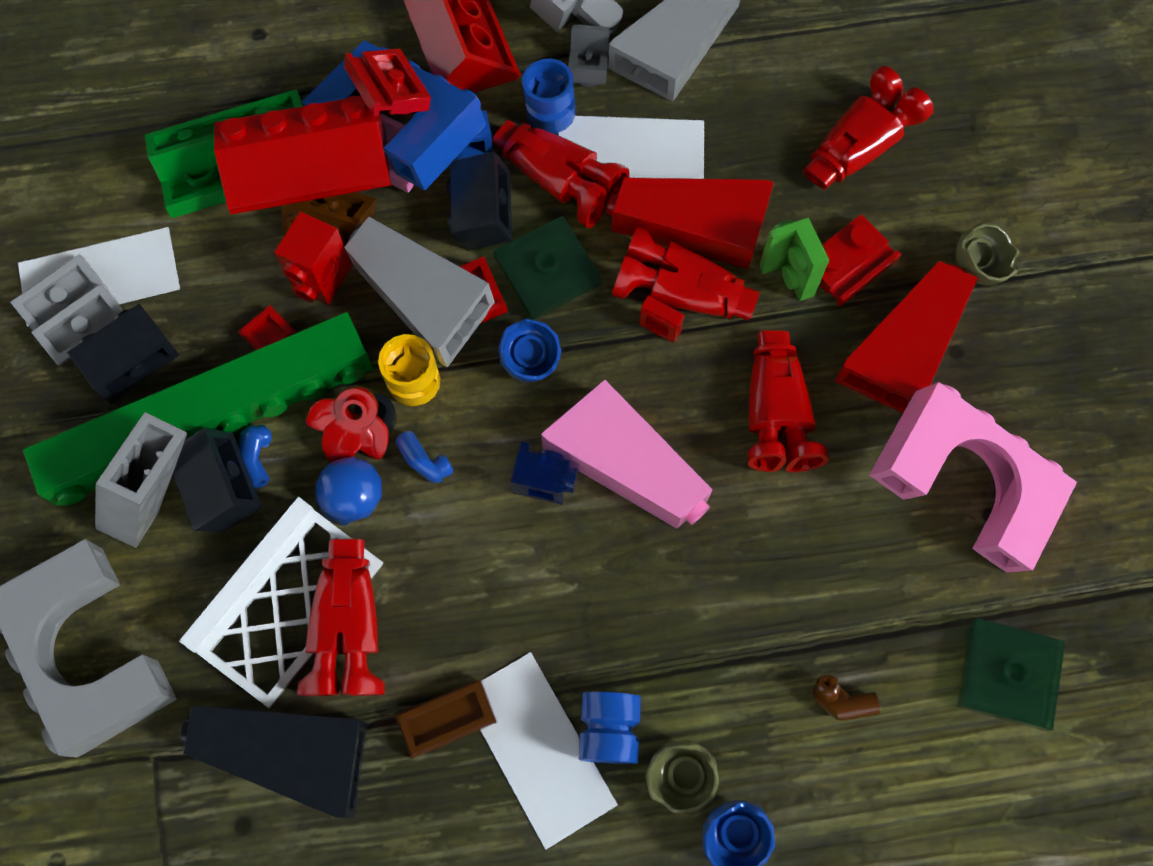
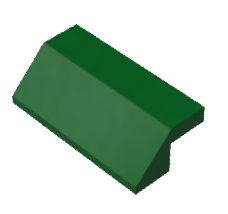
M297 89L144 135L148 159L161 182L165 208L171 219L226 202L214 153V122L258 115L274 110L280 111L302 107Z

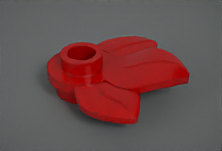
M357 386L346 388L337 398L320 399L312 405L308 412L306 425L315 430L324 431L322 450L331 463L338 459L353 457L358 450L376 460H380L388 447V427L377 416L378 402L375 396L365 388ZM348 405H359L363 413L360 415L352 413Z

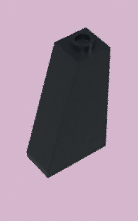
M192 706L191 714L185 718L181 729V743L185 745L183 754L333 817L355 818L367 730L366 722L357 719Z

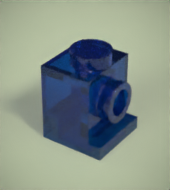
M521 441L511 478L513 494L562 505L565 492L572 494L574 492L579 469L570 467V461L565 460L564 456L558 452L543 449L539 450V453L531 452L530 443Z

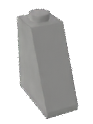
M144 412L96 483V530L137 548L159 513L187 432Z

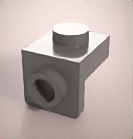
M572 26L568 67L573 74V83H578L585 87L597 84L606 85L610 34L608 27Z

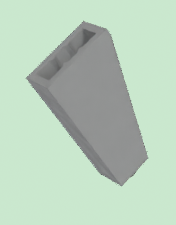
M664 0L611 41L609 44L608 69L673 102L739 7L740 0Z
M368 217L360 228L353 231L348 243L344 247L357 271L408 328L431 346L434 357L446 367L450 365L485 318L491 306L495 304L489 283L371 217Z

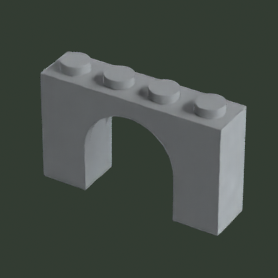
M87 539L0 586V634H3L9 647L5 650L6 658L10 666L17 673H21L27 687L23 690L24 698L29 707L34 712L39 713L45 726L42 730V737L47 747L53 753H57L58 756L75 758L80 757L177 700L159 661L145 655L135 658L95 682L82 686H72L59 673L54 660V644L62 624L79 608L120 586L104 550Z

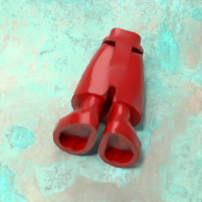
M888 66L879 67L870 77L872 97H858L825 137L818 150L811 155L812 161L803 169L804 175L822 190H826L834 181L842 182L845 176H850L899 142L904 137V127L918 125L929 119L934 111L930 97L917 87H911L903 94V84L899 75ZM895 107L893 112L890 113L889 110Z
M507 120L492 139V144L503 150V156L506 159L510 160L525 175L561 203L568 202L573 197L577 201L578 222L588 229L593 228L602 217L607 199H610L612 191L619 192L624 177L629 178L630 171L626 166L613 162L601 163L597 161V152L543 129L535 127L531 129V126L526 123L519 126Z
M637 226L611 296L624 299L635 288L643 287L652 289L650 296L667 306L723 317L727 310L726 319L731 320L732 316H736L750 321L760 291L744 286L745 280L736 278L731 272L672 241L668 248L655 243L647 229ZM650 262L658 265L659 270L650 268L642 263Z
M760 331L757 333L758 347L753 351L754 363L749 392V432L758 435V443L754 444L747 452L748 466L761 472H776L785 464L786 471L791 473L822 467L829 461L827 448L821 443L808 441L806 438L807 433H811L816 429V423L804 375L797 357L796 347L790 344L788 331ZM780 429L781 434L785 436L786 448L779 441L778 431Z
M329 540L328 559L322 560V566L325 568L322 569L316 586L306 639L305 653L316 654L312 671L299 681L297 696L339 695V680L336 670L337 655H345L341 695H385L384 681L371 673L367 665V654L378 653V629L372 581L369 569L367 568L370 561L364 559L365 540Z

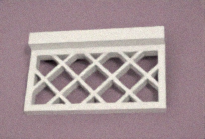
M300 497L293 502L179 640L184 646L200 655L268 708H271L312 655L305 653V648L301 652L284 654L281 631L283 627L304 624L308 626L311 613L310 592L315 591L317 585L309 586L307 561L328 558V552L306 555L304 538L314 525L317 524L330 534V539H352L317 513L313 507ZM299 545L300 556L289 557ZM364 548V559L370 561L368 569L372 579L384 563ZM301 562L303 587L277 590L276 572L283 564ZM270 581L271 591L260 593ZM304 593L307 618L281 622L278 596ZM272 597L274 623L248 627V606L253 600ZM241 616L242 628L230 629ZM275 629L278 655L251 659L249 632ZM242 633L245 660L225 662L212 652L224 636ZM296 658L288 670L285 671L284 659ZM278 660L280 680L267 694L254 684L252 664ZM245 665L246 677L233 667Z

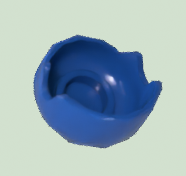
M528 318L506 327L497 349L501 366L510 377L521 382L540 381L553 373L558 366L562 351L558 335L546 323Z
M357 457L342 458L328 464L321 471L315 484L317 508L325 519L342 526H347L350 522L362 518H368L382 498V479L372 464Z
M729 800L711 810L703 825V850L712 866H763L768 862L775 848L773 823L761 807L749 801Z

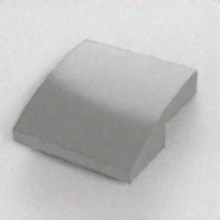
M80 254L10 302L33 330L31 333L58 366L71 359L67 352L77 346L83 337L96 333L111 323L120 312L124 311L103 281Z

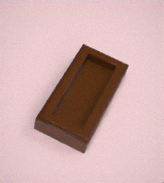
M481 679L395 715L410 759H415L498 723Z

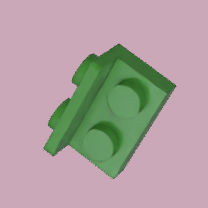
M809 217L796 222L786 220L774 226L768 234L759 264L762 274L782 268V276L789 290L794 289L799 301L814 297L829 262Z

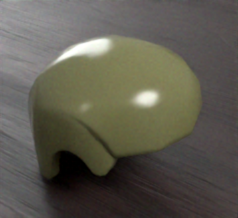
M981 223L962 234L956 246L955 259L957 266L963 268L968 274L978 277L976 284L989 286L1003 282L1018 272L1013 266L1020 252L1011 244L1008 233L995 224Z
M690 740L666 743L653 754L646 771L648 791L652 800L658 801L669 811L676 814L700 811L714 799L720 782L715 758L706 748Z

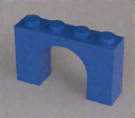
M363 40L351 53L355 58L362 57V52L388 49L383 46L379 48ZM345 59L302 101L303 106L312 103L346 99L351 96H361L344 68ZM408 60L431 96L429 111L416 112L413 118L383 149L396 174L425 191L486 126V122L480 109L481 102L473 92L468 89L461 90L449 84L442 76L438 74L432 75L422 70L413 61Z

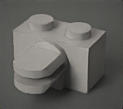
M531 0L530 8L556 32L574 15L584 25L608 27L610 29L609 36H611L616 31L623 14L622 7L614 0Z

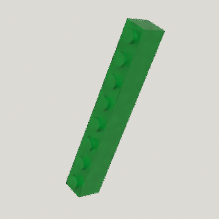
M345 312L23 449L38 495L55 506H68L84 499L85 494L96 490L97 481L144 412L187 432L185 440L203 428L236 434L243 431L249 423L262 417L271 418L284 413L288 406L302 400H315L323 396L329 388L341 383L350 384L359 381L365 376L366 372L373 370V367L348 312Z

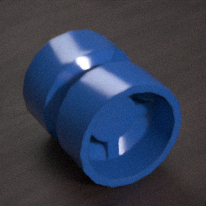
M541 59L533 62L526 68L522 76L527 119L532 127L543 129L553 134L564 131L572 124L575 118L573 74L566 64L556 59Z
M617 692L582 693L581 720L588 725V729L580 733L579 761L638 764L639 737L632 733V728L640 723L641 696Z

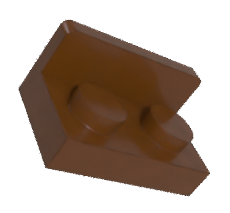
M353 192L282 205V231L285 234L287 233L301 211L336 227L344 246H346L353 231L360 228L366 219L372 217L376 212V198Z

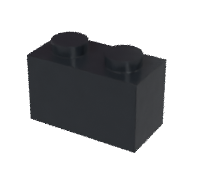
M495 151L452 161L450 163V179L447 180V191L451 199V214L448 215L447 223L451 235L457 238L468 250L513 241L511 182L508 167Z
M140 304L120 312L111 323L96 333L83 337L77 346L67 352L93 389L110 404L180 356Z
M203 428L184 441L172 477L179 488L186 507L187 518L191 522L194 531L225 532L262 508L233 433Z

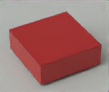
M648 295L641 306L639 324L672 343L676 341L682 330L685 315Z
M270 305L238 331L255 351L297 333Z

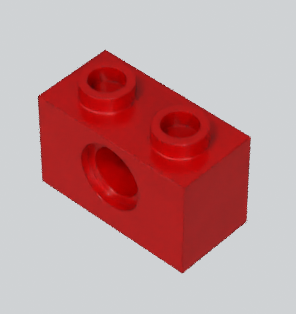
M301 211L274 252L283 268L282 273L288 278L293 287V293L310 303L318 300L329 306L352 268L338 229Z

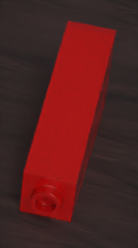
M624 177L620 191H612L606 214L612 216V232L633 237L637 226L647 229L653 241L659 245L668 247L672 241L705 258L749 269L774 182L753 179Z
M939 261L847 358L834 382L904 413L914 393L931 385L978 277L968 274L960 266Z

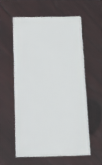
M575 116L572 124L566 130L559 132V136L597 152V161L601 163H619L626 166L630 171L629 178L704 179V120Z
M169 227L18 263L22 293L79 254L85 258L119 304L180 290Z
M531 652L482 680L498 723L482 729L481 732L545 850L618 805L594 762L578 760L580 738Z

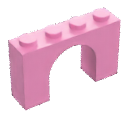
M937 382L917 390L869 476L903 500L927 495L947 456L956 446L975 452L984 460L993 475L996 497L992 512L972 549L1006 573L1033 571L1077 482L1065 474L1063 468L1058 463L1043 458L1029 448V444L1025 439L1015 434H1010L996 424L995 419L989 413L976 409L963 400L960 393L953 387Z

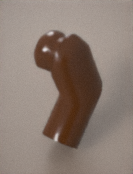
M831 675L820 676L812 691L816 703L837 720L844 721L880 714V704L875 692L850 696L837 684L838 679Z

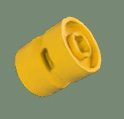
M410 334L393 337L384 344L379 353L378 365L392 397L405 406L423 405L434 398L440 388L441 378L431 346L424 339Z

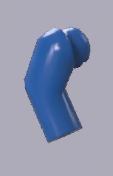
M250 425L241 432L238 442L239 450L255 489L265 486L270 481L267 472L259 460L261 448L268 447L272 440L271 432L265 425H258L256 427Z
M412 431L403 432L396 438V445L407 464L431 483H441L444 477H448L453 473V468L445 455H438L432 461L430 460Z

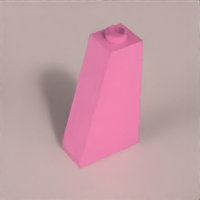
M606 380L601 382L541 434L542 447L547 453L676 529L686 520L691 525L694 524L710 508L706 502L713 489Z

